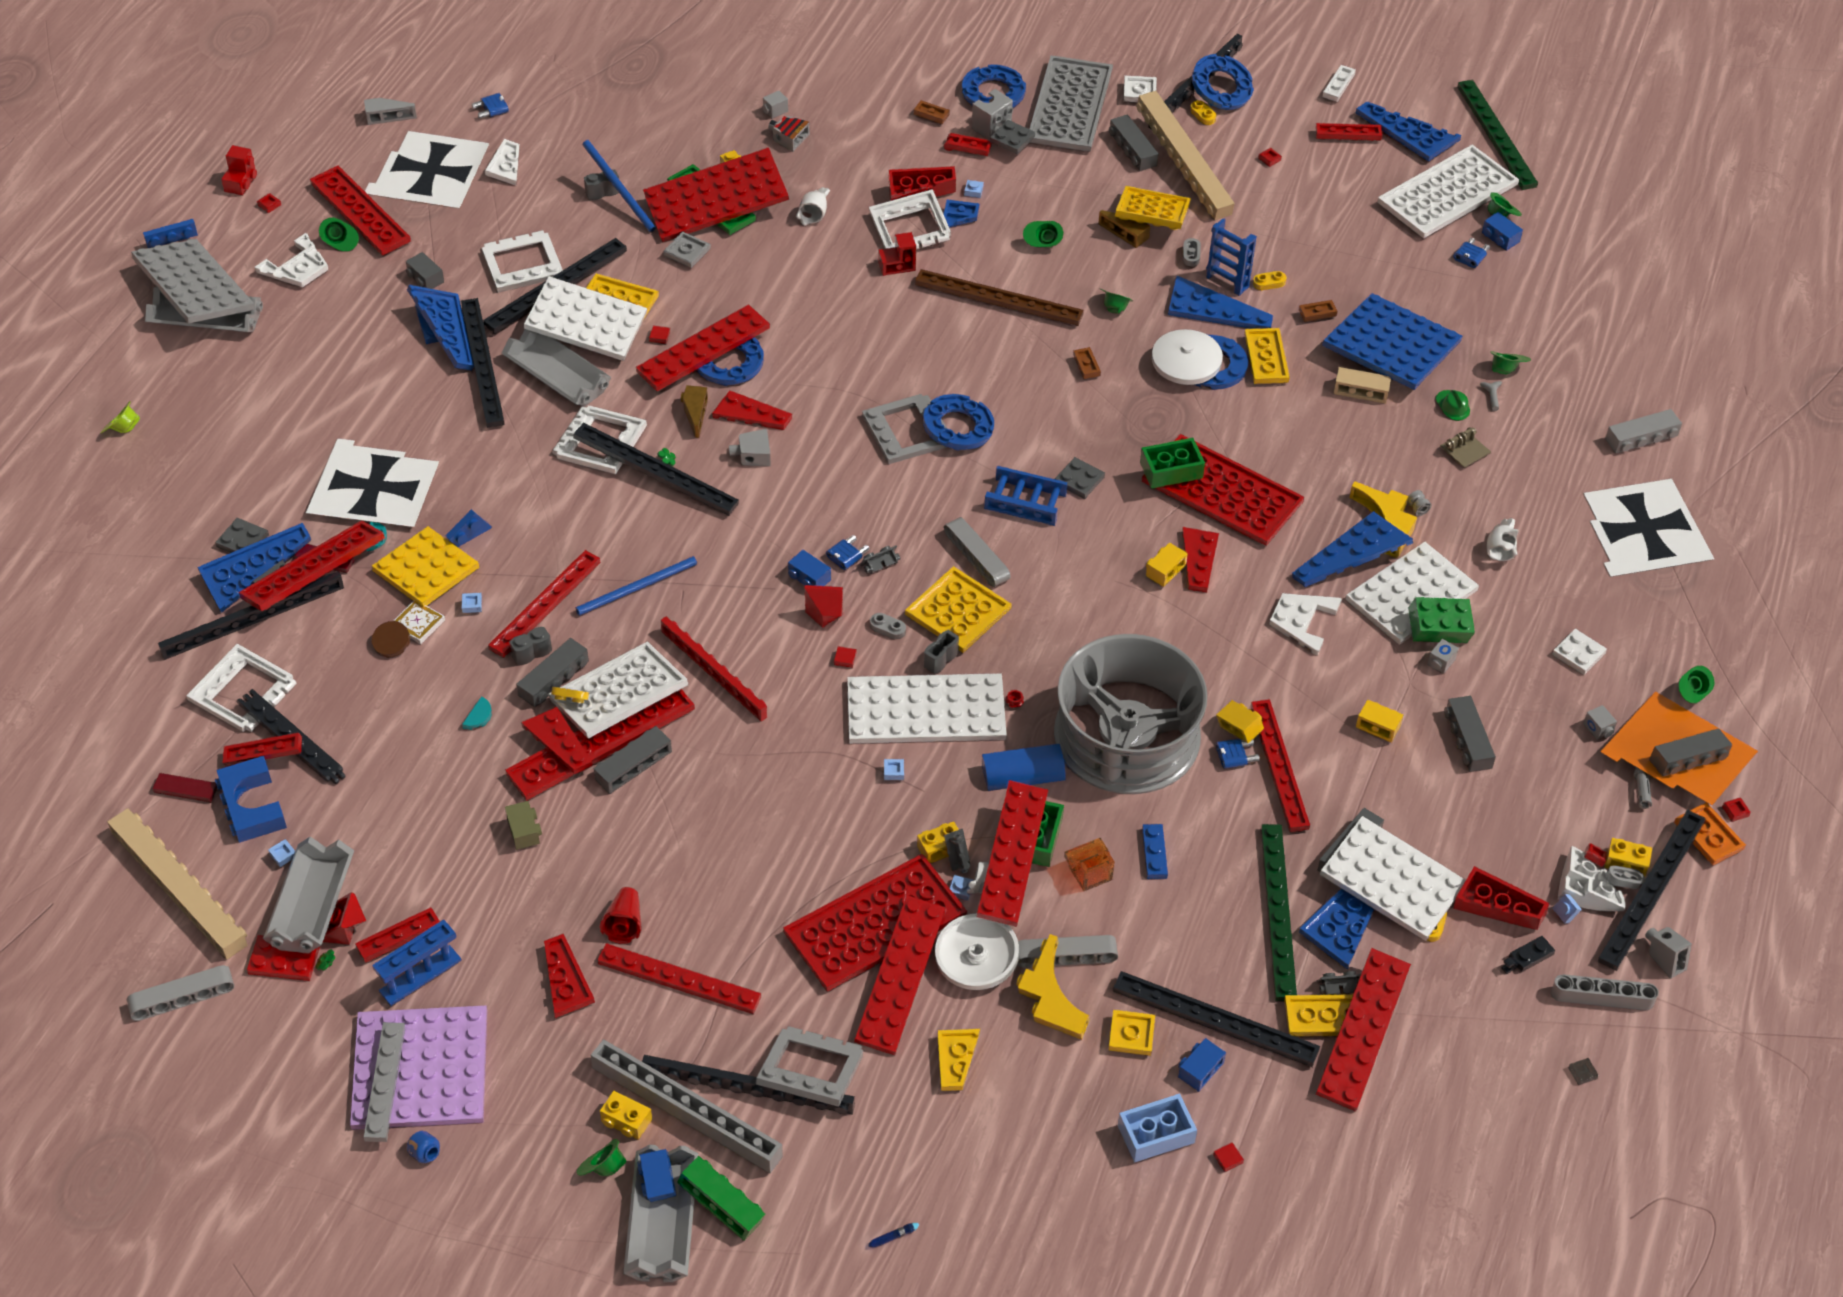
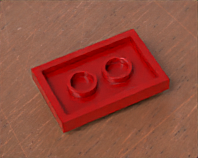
M264 935L257 936L247 967L248 975L310 981L320 946L310 953L279 950L263 939Z

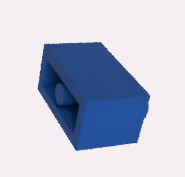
M1499 212L1486 219L1482 229V234L1506 251L1520 242L1523 232L1522 228Z
M801 550L788 562V574L792 579L799 581L804 586H825L831 581V568L805 550Z
M1205 1038L1200 1044H1195L1188 1058L1184 1057L1178 1065V1078L1199 1092L1224 1064L1226 1052Z
M662 1149L640 1154L641 1161L637 1162L639 1174L644 1176L645 1183L641 1184L643 1196L647 1197L650 1202L676 1197L668 1151Z

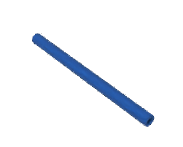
M589 140L584 141L583 147L649 232L656 229L655 225Z
M692 556L575 607L576 612L579 616L693 567L697 565V561Z

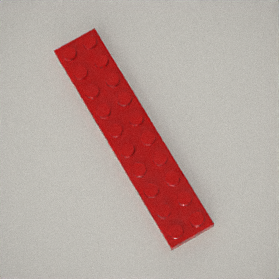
M680 689L590 738H587L580 730L574 732L593 765L616 751L623 749L629 742L636 740L647 730H651L655 726L661 728L693 711L695 704ZM546 748L505 769L506 775L526 801L575 775L558 760V757L553 752L550 753Z

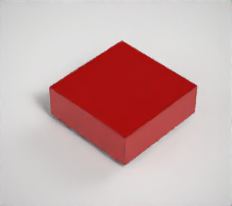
M1269 148L1260 153L1258 159L1268 167H1271L1281 161L1282 156L1272 148Z
M269 193L259 199L257 205L267 213H270L281 206V201Z
M653 325L649 342L667 344L670 328Z
M838 646L834 665L853 668L857 649Z
M1741 797L1724 802L1722 808L1732 822L1749 817L1751 814Z
M1589 843L1584 857L1603 867L1606 862L1607 852Z
M1233 1142L1215 1150L1213 1156L1224 1172L1244 1162L1243 1157Z

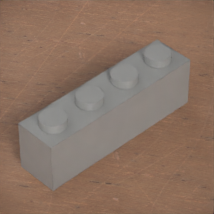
M1672 409L1609 426L1605 439L1615 453L1625 452L1633 448L1643 447L1647 444L1657 443L1678 436L1682 422Z

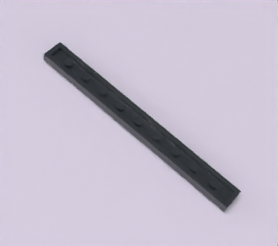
M1237 33L1216 55L1233 57L1235 53L1242 49L1243 36ZM1216 71L1210 73L1208 77L1214 76ZM1192 76L1164 101L1171 113L1196 92L1192 83Z
M614 238L559 272L553 278L575 284L625 253L627 246L617 238ZM545 282L484 319V326L496 334L531 312Z
M478 298L461 300L487 428L505 425L479 300Z
M584 422L573 434L574 439L728 516L739 504V499Z
M337 571L302 587L301 590L290 594L284 600L273 604L267 610L260 611L254 606H249L165 639L158 643L161 655L164 660L344 589L342 576Z
M1687 809L1599 956L1598 962L1615 971L1618 970L1704 825L1705 817Z
M1123 971L1120 972L1113 987V992L1310 1067H1313L1320 1050L1319 1045Z
M644 1055L642 1060L643 1063L674 1081L682 1080L693 1085L702 1084L713 1089L722 1088L734 1093L751 1094L758 1098L767 1097L778 1102L787 1101L798 1106L807 1105L818 1110H832L839 1114L853 1115L855 1108V1096L844 1095L838 1107L757 1085V1077L649 1055Z

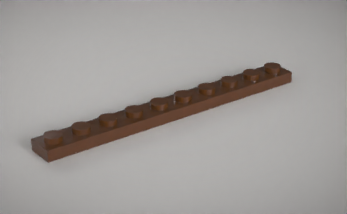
M920 269L915 279V285L1076 326H1079L1084 314L1083 309Z

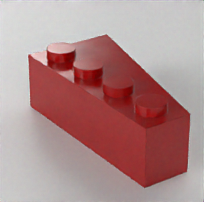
M955 166L889 170L890 201L933 190L936 197L956 192Z
M1474 866L1456 896L1453 909L1538 930L1547 914L1550 903Z

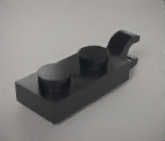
M1540 936L1510 952L1509 958L1503 961L1505 965L1501 969L1506 974L1516 968L1523 972L1554 955L1555 949L1543 936Z

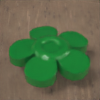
M663 448L662 451L657 453L658 457L662 458V462L669 463L670 466L676 464L675 454L669 452L667 448Z
M332 949L319 957V961L315 966L317 970L321 969L324 971L329 966H332V962L335 960Z

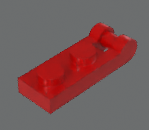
M955 133L948 134L947 141L944 144V149L947 151L958 150L988 156L992 147L990 140Z

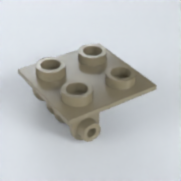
M1473 427L1467 428L1466 431L1456 434L1454 438H1449L1440 445L1443 450L1464 468L1491 453L1489 449L1475 438L1477 431Z

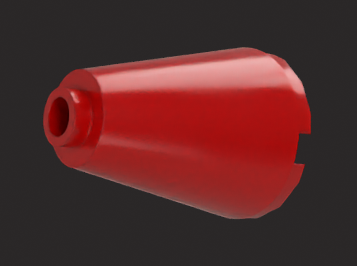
M623 887L619 890L600 921L601 933H605L608 936V940L618 944H628L633 939H638L642 929L639 894L631 887Z

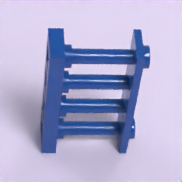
M1222 218L1211 229L1212 238L1208 265L1206 267V278L1210 279L1217 273L1233 282L1235 285L1234 293L1240 296L1250 286L1257 236L1252 233L1244 239L1225 230L1226 219ZM1223 236L1238 244L1240 251L1224 243ZM1221 250L1237 257L1239 260L1238 264L1221 255ZM1220 262L1236 270L1237 275L1235 276L1220 268Z
M997 466L996 481L999 482L994 493L986 492L984 509L1055 526L1058 508H1054L1058 496L1066 497L1067 482ZM1006 483L1016 485L1012 497L1001 495ZM1023 487L1033 489L1030 501L1019 499ZM1041 491L1051 494L1047 506L1037 504Z
M445 920L440 921L372 965L376 974L385 984L387 983L386 986L379 989V993L390 1006L462 961L455 950L448 945L457 936ZM438 949H441L439 952H437V953H435L434 955L430 956L432 953H434V952L437 951ZM421 960H423V962H421L420 964H418V965L415 966L414 968L412 967V966H414L415 964H417L418 962H420ZM405 971V973H404L403 975H401L400 977H398L397 979H395L396 976L400 975L401 973H403V972Z

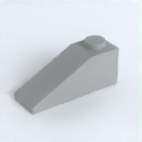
M385 98L364 100L368 125L417 118L414 103Z

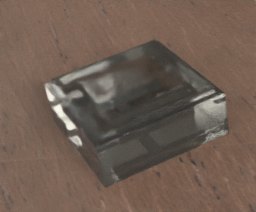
M1589 1058L1569 1064L1568 1069L1578 1085L1598 1079L1599 1075Z

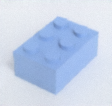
M1180 1094L1119 1113L1118 1128L1134 1163L1195 1143L1197 1128Z

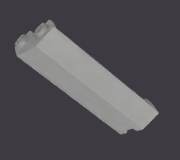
M154 287L153 305L146 304L145 322L253 332L260 312L263 309V302L261 297L248 296L253 301L255 310L188 324L157 287Z
M527 329L524 330L520 340L509 338L502 351L503 355L577 405L586 406L604 393L611 379V376L556 339Z
M308 837L299 843L263 939L273 947L285 951L310 953L321 946L354 850L339 839L328 847L323 846L312 837Z
M647 1145L636 1151L623 1274L644 1282H650V1277L663 1278V1282H675L688 1276L694 1197L683 1189L677 1181L681 1173L698 1157V1153L687 1146H678L668 1152L677 1196L650 1202L642 1193L641 1184L645 1182L644 1176L639 1174L637 1162L641 1161L640 1154L661 1149L656 1145Z

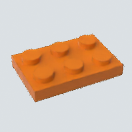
M1707 802L1690 810L1706 818L1693 844L1712 866L1745 849L1746 844ZM1684 814L1675 818L1674 823L1677 826L1683 818Z

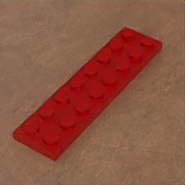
M339 165L310 178L311 185L382 256L411 242L410 236Z
M748 304L636 366V372L656 391H659L770 329V323Z
M361 520L239 592L240 598L260 611L267 610L273 604L284 600L295 591L301 590L302 587L316 581L322 575L331 572L334 568L346 563L354 556L363 553L364 550L378 544V542L385 539L384 533Z
M1009 780L976 917L1017 927L1048 789Z
M906 895L857 1031L855 1043L895 1056L946 910L945 907Z
M1371 948L1315 1095L1355 1112L1357 1111L1411 966L1410 963Z

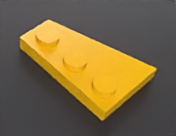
M980 1029L938 1030L941 1091L963 1090Z

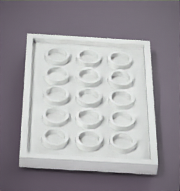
M548 276L524 323V329L624 361L644 320L647 308Z
M1423 542L1348 593L1345 600L1400 645L1412 637L1408 607L1415 597L1466 599L1478 591L1479 585L1429 544Z
M647 641L560 687L589 692L588 700H584V703L572 702L571 697H567L565 701L554 699L555 695L551 693L548 695L550 700L587 738H590L687 686L688 681L684 675Z
M1363 816L1320 872L1321 876L1425 941L1455 901L1457 894L1466 881Z

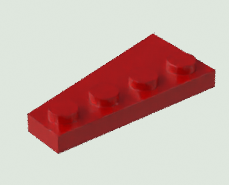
M730 390L712 413L715 419L724 417L727 418V421L735 422V420L745 421V424L750 425L759 423L762 427L785 430L792 420V413Z
M1183 527V545L1185 552L1188 553L1186 562L1188 590L1207 593L1219 533Z
M557 707L521 722L522 728L526 731L528 730L537 741L543 743L550 753L553 752L558 757V760L574 774L592 767L591 759Z
M564 933L545 940L544 945L555 1018L595 1003L593 994Z

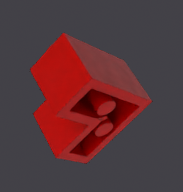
M232 145L225 155L228 170L221 180L224 192L243 196L245 191L249 189L253 179L256 178L257 170L255 169L251 149Z
M912 232L895 234V247L878 250V263L883 276L916 271V243Z

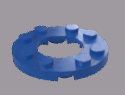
M1216 54L1204 56L1196 63L1192 71V83L1196 93L1210 106L1225 110L1238 109L1243 107L1253 94L1254 88L1251 74L1243 64L1226 55L1221 57ZM1214 71H1222L1229 74L1235 80L1236 91L1232 94H1221L1219 91L1213 90L1208 82V75Z
M991 64L981 69L976 67L963 78L962 94L972 106L977 100L989 103L992 96H984L983 93L979 92L978 88L980 84L988 80H998L1006 83L1009 87V92L1006 93V96L1013 100L1012 108L1016 107L1023 100L1026 93V83L1023 81L1022 75L1016 70L1003 65Z
M1208 335L1219 344L1223 354L1228 356L1230 364L1210 380L1194 385L1201 387V385L1211 387L1213 390L1225 389L1236 385L1244 378L1247 371L1248 357L1245 350L1233 339L1219 335Z
M754 337L736 347L746 356L745 362L740 367L735 366L730 370H727V368L721 369L711 361L698 368L697 372L706 380L724 386L743 383L752 379L761 370L764 363V351L760 346V342Z
M946 394L936 397L925 408L923 426L930 438L937 443L957 451L969 450L984 445L991 438L994 430V417L982 402L977 403L970 400V397L966 395ZM946 413H965L974 420L975 428L967 434H960V432L955 434L951 429L944 428L941 419Z

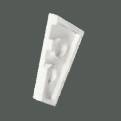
M504 139L486 168L485 175L516 186L520 144Z

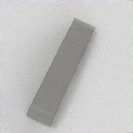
M962 517L944 525L947 537L992 587L1011 578L1006 565Z
M1111 935L1058 938L1059 944L1056 949L1054 966L1114 962L1118 959L1116 938ZM1044 939L1018 941L1019 959L1017 965L1020 967H1033L1035 959L1041 956L1042 951H1040Z
M222 965L130 994L126 1001L131 1019L140 1021L228 993L234 989V982L230 968Z
M1565 974L1558 975L1555 978L1551 989V996L1560 1002L1637 1010L1652 1009L1659 994L1657 987L1650 983Z

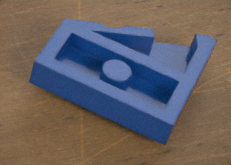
M947 199L943 215L949 228L977 221L980 204Z
M471 509L445 536L459 547L490 530L492 526Z

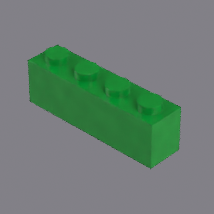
M700 1156L681 1173L677 1181L683 1189L743 1241L761 1224L766 1215L758 1204L749 1200L742 1190L734 1187L726 1176L719 1174L707 1160H703Z

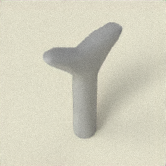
M1497 381L1491 384L1481 382L1480 386L1490 393L1492 410H1499L1496 391L1502 382Z

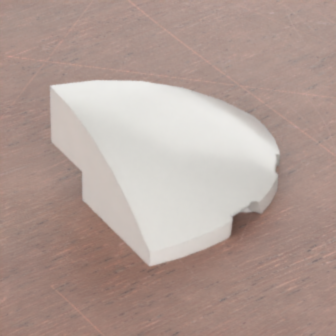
M1571 846L1560 880L1558 900L1565 894H1570L1581 908L1598 911H1624L1625 901L1621 891H1616L1615 887L1608 882L1605 876L1607 870H1600L1592 861L1584 857L1585 852Z

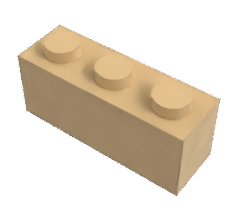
M1339 367L1334 394L1386 404L1391 378L1385 375Z

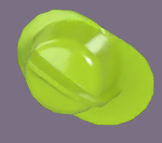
M131 401L102 429L100 434L109 428L120 433H126L135 427L140 417L129 406Z

